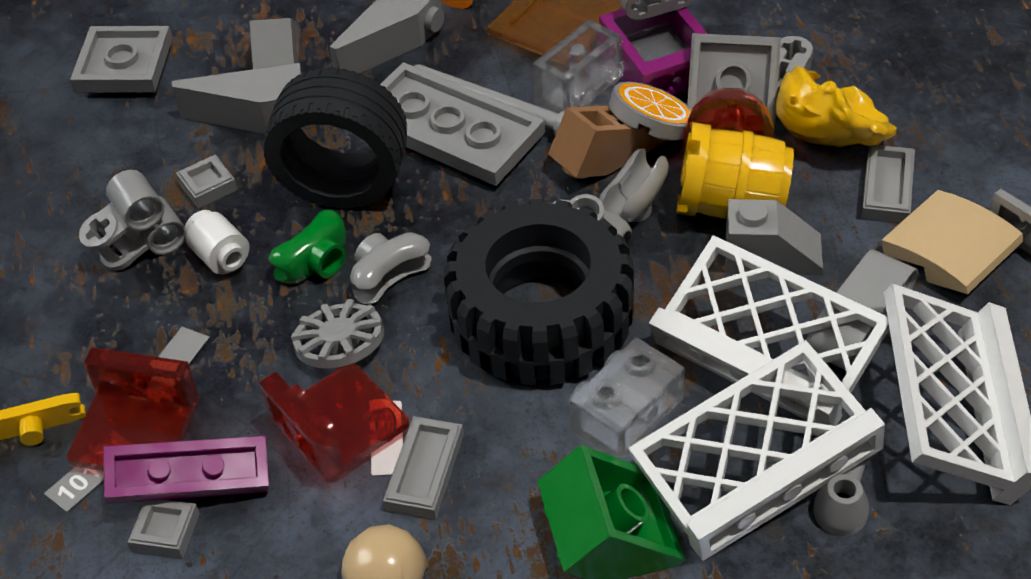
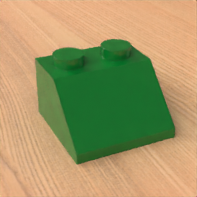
M580 444L537 481L544 503V513L549 520L557 548V558L564 573L584 579H627L679 567L686 561L668 507L636 464Z

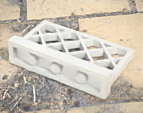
M714 235L666 309L664 310L659 307L649 322L657 344L733 383L773 360L770 357L767 344L796 337L798 344L804 341L802 335L832 327L838 348L818 353V355L825 363L842 359L846 371L842 383L850 393L890 329L887 316ZM720 254L735 261L740 274L711 281L708 269L716 256ZM744 266L752 270L745 272ZM704 276L705 283L698 285ZM769 277L780 283L783 295L754 303L749 287L750 282ZM743 285L748 304L719 312L714 292ZM787 286L796 291L789 293ZM709 294L714 314L692 319L680 313L689 299ZM812 298L824 303L827 317L801 324L798 323L793 307L794 303ZM787 305L793 326L763 334L757 313ZM832 308L841 311V313L834 314ZM752 315L758 336L739 341L726 336L723 323ZM860 320L874 327L866 341L844 346L838 325ZM718 325L719 332L710 327ZM761 346L763 354L753 348ZM857 355L851 365L848 357ZM803 360L785 371L783 384L813 388L815 375ZM802 369H806V370H807V373H808V376H806V375H804V374H802V373H800V372H798V371H799V370H802ZM776 377L770 380L769 382H775ZM821 383V388H820V389H822V390H828V389L825 387V385ZM752 392L770 402L772 401L773 395ZM780 396L778 406L807 420L811 400ZM818 402L814 423L837 426L842 417V406Z
M892 283L883 293L912 463L990 486L992 500L1007 505L1013 504L1031 490V414L1006 308L988 302L979 312H975ZM905 307L912 309L925 325L920 327L905 311ZM945 321L962 326L958 331L959 336ZM929 330H932L951 351L949 354L946 355L928 336L927 332ZM911 343L916 345L933 366L929 369L913 353ZM955 357L965 366L967 376L952 361ZM939 370L960 394L954 397L934 373ZM919 384L942 407L936 412L920 395ZM964 398L974 408L976 419L960 403ZM947 413L969 438L963 441L942 419V416ZM927 428L932 431L951 453L929 446ZM972 442L983 452L985 464L968 447Z
M807 340L628 447L632 459L688 535L691 547L703 562L820 489L832 477L844 474L882 450L885 423L872 408L866 411ZM803 360L816 375L813 388L783 384L785 371ZM776 377L775 382H769L770 380ZM821 383H823L828 390L820 389ZM751 392L773 395L769 415L739 411L741 398ZM780 396L811 400L807 421L776 417ZM818 402L841 405L850 416V418L837 426L814 423ZM732 404L731 410H730V409H724V408H726V407H728L729 405ZM708 418L727 421L728 425L724 443L695 439L697 425ZM736 423L765 427L766 431L762 449L732 445ZM778 429L805 434L802 448L792 454L769 451L773 430ZM687 432L686 437L680 436L683 433ZM812 435L819 436L818 438L811 441ZM662 446L683 449L678 471L655 467L647 455ZM691 450L721 455L716 477L687 473ZM729 456L759 461L757 475L747 482L724 479ZM767 463L774 464L768 469H766ZM666 481L675 483L674 491H672ZM683 485L714 489L711 504L690 516L680 502ZM722 491L729 492L720 498Z

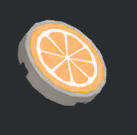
M630 81L620 82L612 90L609 108L613 114L631 128L638 129L639 124L649 127L650 131L648 134L654 138L669 141L683 140L688 137L692 122H696L695 113L687 104L659 88Z

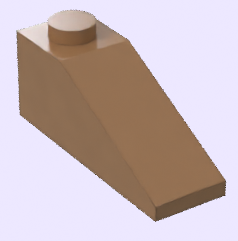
M609 105L567 107L548 154L563 166L562 170L567 175L576 179H586L587 177L609 175L623 167L636 150L645 149L647 153L669 140L652 137V135L648 134L650 128L639 124L638 129L627 126L613 114Z

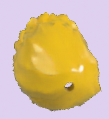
M796 65L791 72H787L784 75V79L780 82V90L776 100V114L783 126L795 138L811 144L824 146L834 145L843 147L854 144L877 146L882 141H887L896 135L897 127L889 123V118L875 108L872 99L855 86L838 88L833 81H826L819 85L814 80L821 78V75L815 71H809L803 66Z

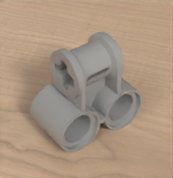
M131 169L116 174L109 181L106 187V195L111 203L99 212L91 215L82 224L79 231L80 242L89 250L97 251L100 254L101 262L109 270L114 271L123 270L130 266L136 258L148 249L159 255L169 254L177 250L186 239L184 234L185 226L167 201L157 195L142 173ZM98 227H102L105 230V236L97 229ZM114 246L122 253L121 256L114 252Z

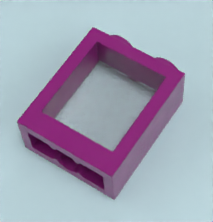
M686 7L641 20L631 19L623 9L599 16V49L623 82L632 81L647 84L675 97L688 94L692 33H708Z

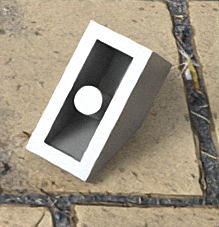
M728 199L727 242L797 275H822L821 234L777 200ZM726 257V273H739L737 263ZM744 266L745 272L752 270Z

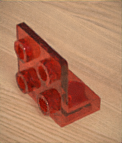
M91 347L84 365L96 395L66 456L69 465L104 471L103 446L182 441L200 399L188 361Z
M356 363L339 368L305 391L297 384L290 387L277 372L258 382L273 423L327 483L410 426L408 416Z

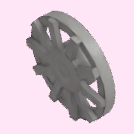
M347 299L342 304L328 306L326 303L320 305V310L308 317L302 316L299 319L300 324L291 336L295 353L303 363L317 368H338L358 362L370 355L383 340L384 326L382 318L374 306L371 304L354 303L353 299ZM364 317L369 319V320L359 321V320H361V319L364 318ZM374 327V331L372 334L359 331L361 329ZM314 338L302 345L303 339ZM360 340L365 341V343L354 349ZM318 345L322 347L319 355L309 352Z

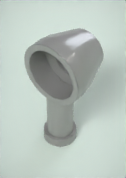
M871 457L844 474L832 477L819 489L814 500L813 515L818 525L825 531L834 535L847 536L857 533L865 526L869 515V501L860 482L866 462ZM837 494H845L851 498H841Z

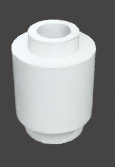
M201 210L193 214L185 225L184 234L187 245L214 273H230L241 267L249 253V242L222 214L210 210Z

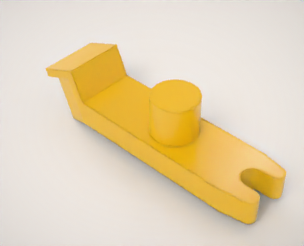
M63 394L0 410V440L20 436L22 444L34 446L43 441V429L85 418V405L81 404L80 394Z

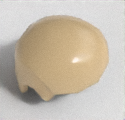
M387 524L369 527L350 542L342 560L341 574L342 579H423L425 570L429 568L423 548L410 532Z

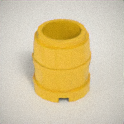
M692 122L680 177L683 188L681 195H678L676 213L694 217L696 213L727 220L728 199L777 200L786 207L793 171L794 149L785 147V142L782 140L756 135L751 131L711 129V125Z

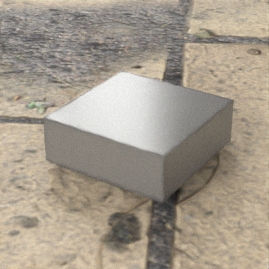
M216 154L176 172L179 184L198 209L238 190L234 177Z
M170 500L144 501L128 540L131 551L133 553L183 559L200 515L197 505Z

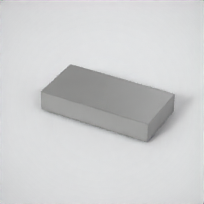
M883 145L868 147L861 219L900 224L911 214L915 149Z
M413 416L383 499L385 511L430 520L437 519L464 437L463 424Z

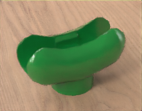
M323 210L300 233L275 247L269 254V262L275 266L274 278L281 283L294 285L314 274L322 278L334 276L343 266L346 257L344 246L347 234L341 216L334 210Z

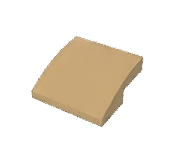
M940 190L932 194L881 240L885 255L923 266L928 283L969 294L1024 241L1023 233L997 214L965 198Z

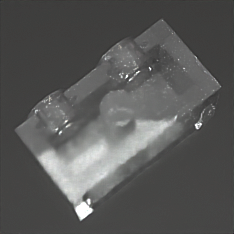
M590 19L583 23L533 63L535 103L558 114L561 111H565L567 107L589 106L598 95L609 86L615 85L622 76L624 69L622 63V36Z
M635 337L622 351H614L606 360L603 369L589 382L583 381L575 388L569 400L571 431L601 452L623 460L629 454L628 447L645 438L683 400L685 367Z

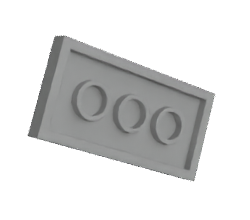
M404 62L380 84L385 86L397 98L398 103L401 104V108L404 110V115H406L407 140L405 147L494 186L500 183L545 133L543 119Z

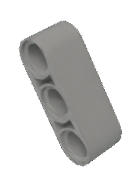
M871 249L836 293L887 316L883 292L892 283L913 290L918 276V269ZM825 308L817 319L828 316ZM832 308L834 314L841 313V311ZM860 320L838 325L844 346L866 341L874 327ZM832 327L808 333L806 340L817 354L838 348ZM857 355L848 357L851 365ZM842 359L829 362L845 370Z

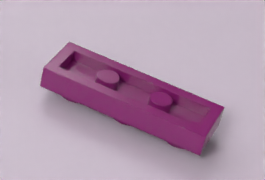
M266 436L103 446L104 498L106 504L266 493L269 491Z

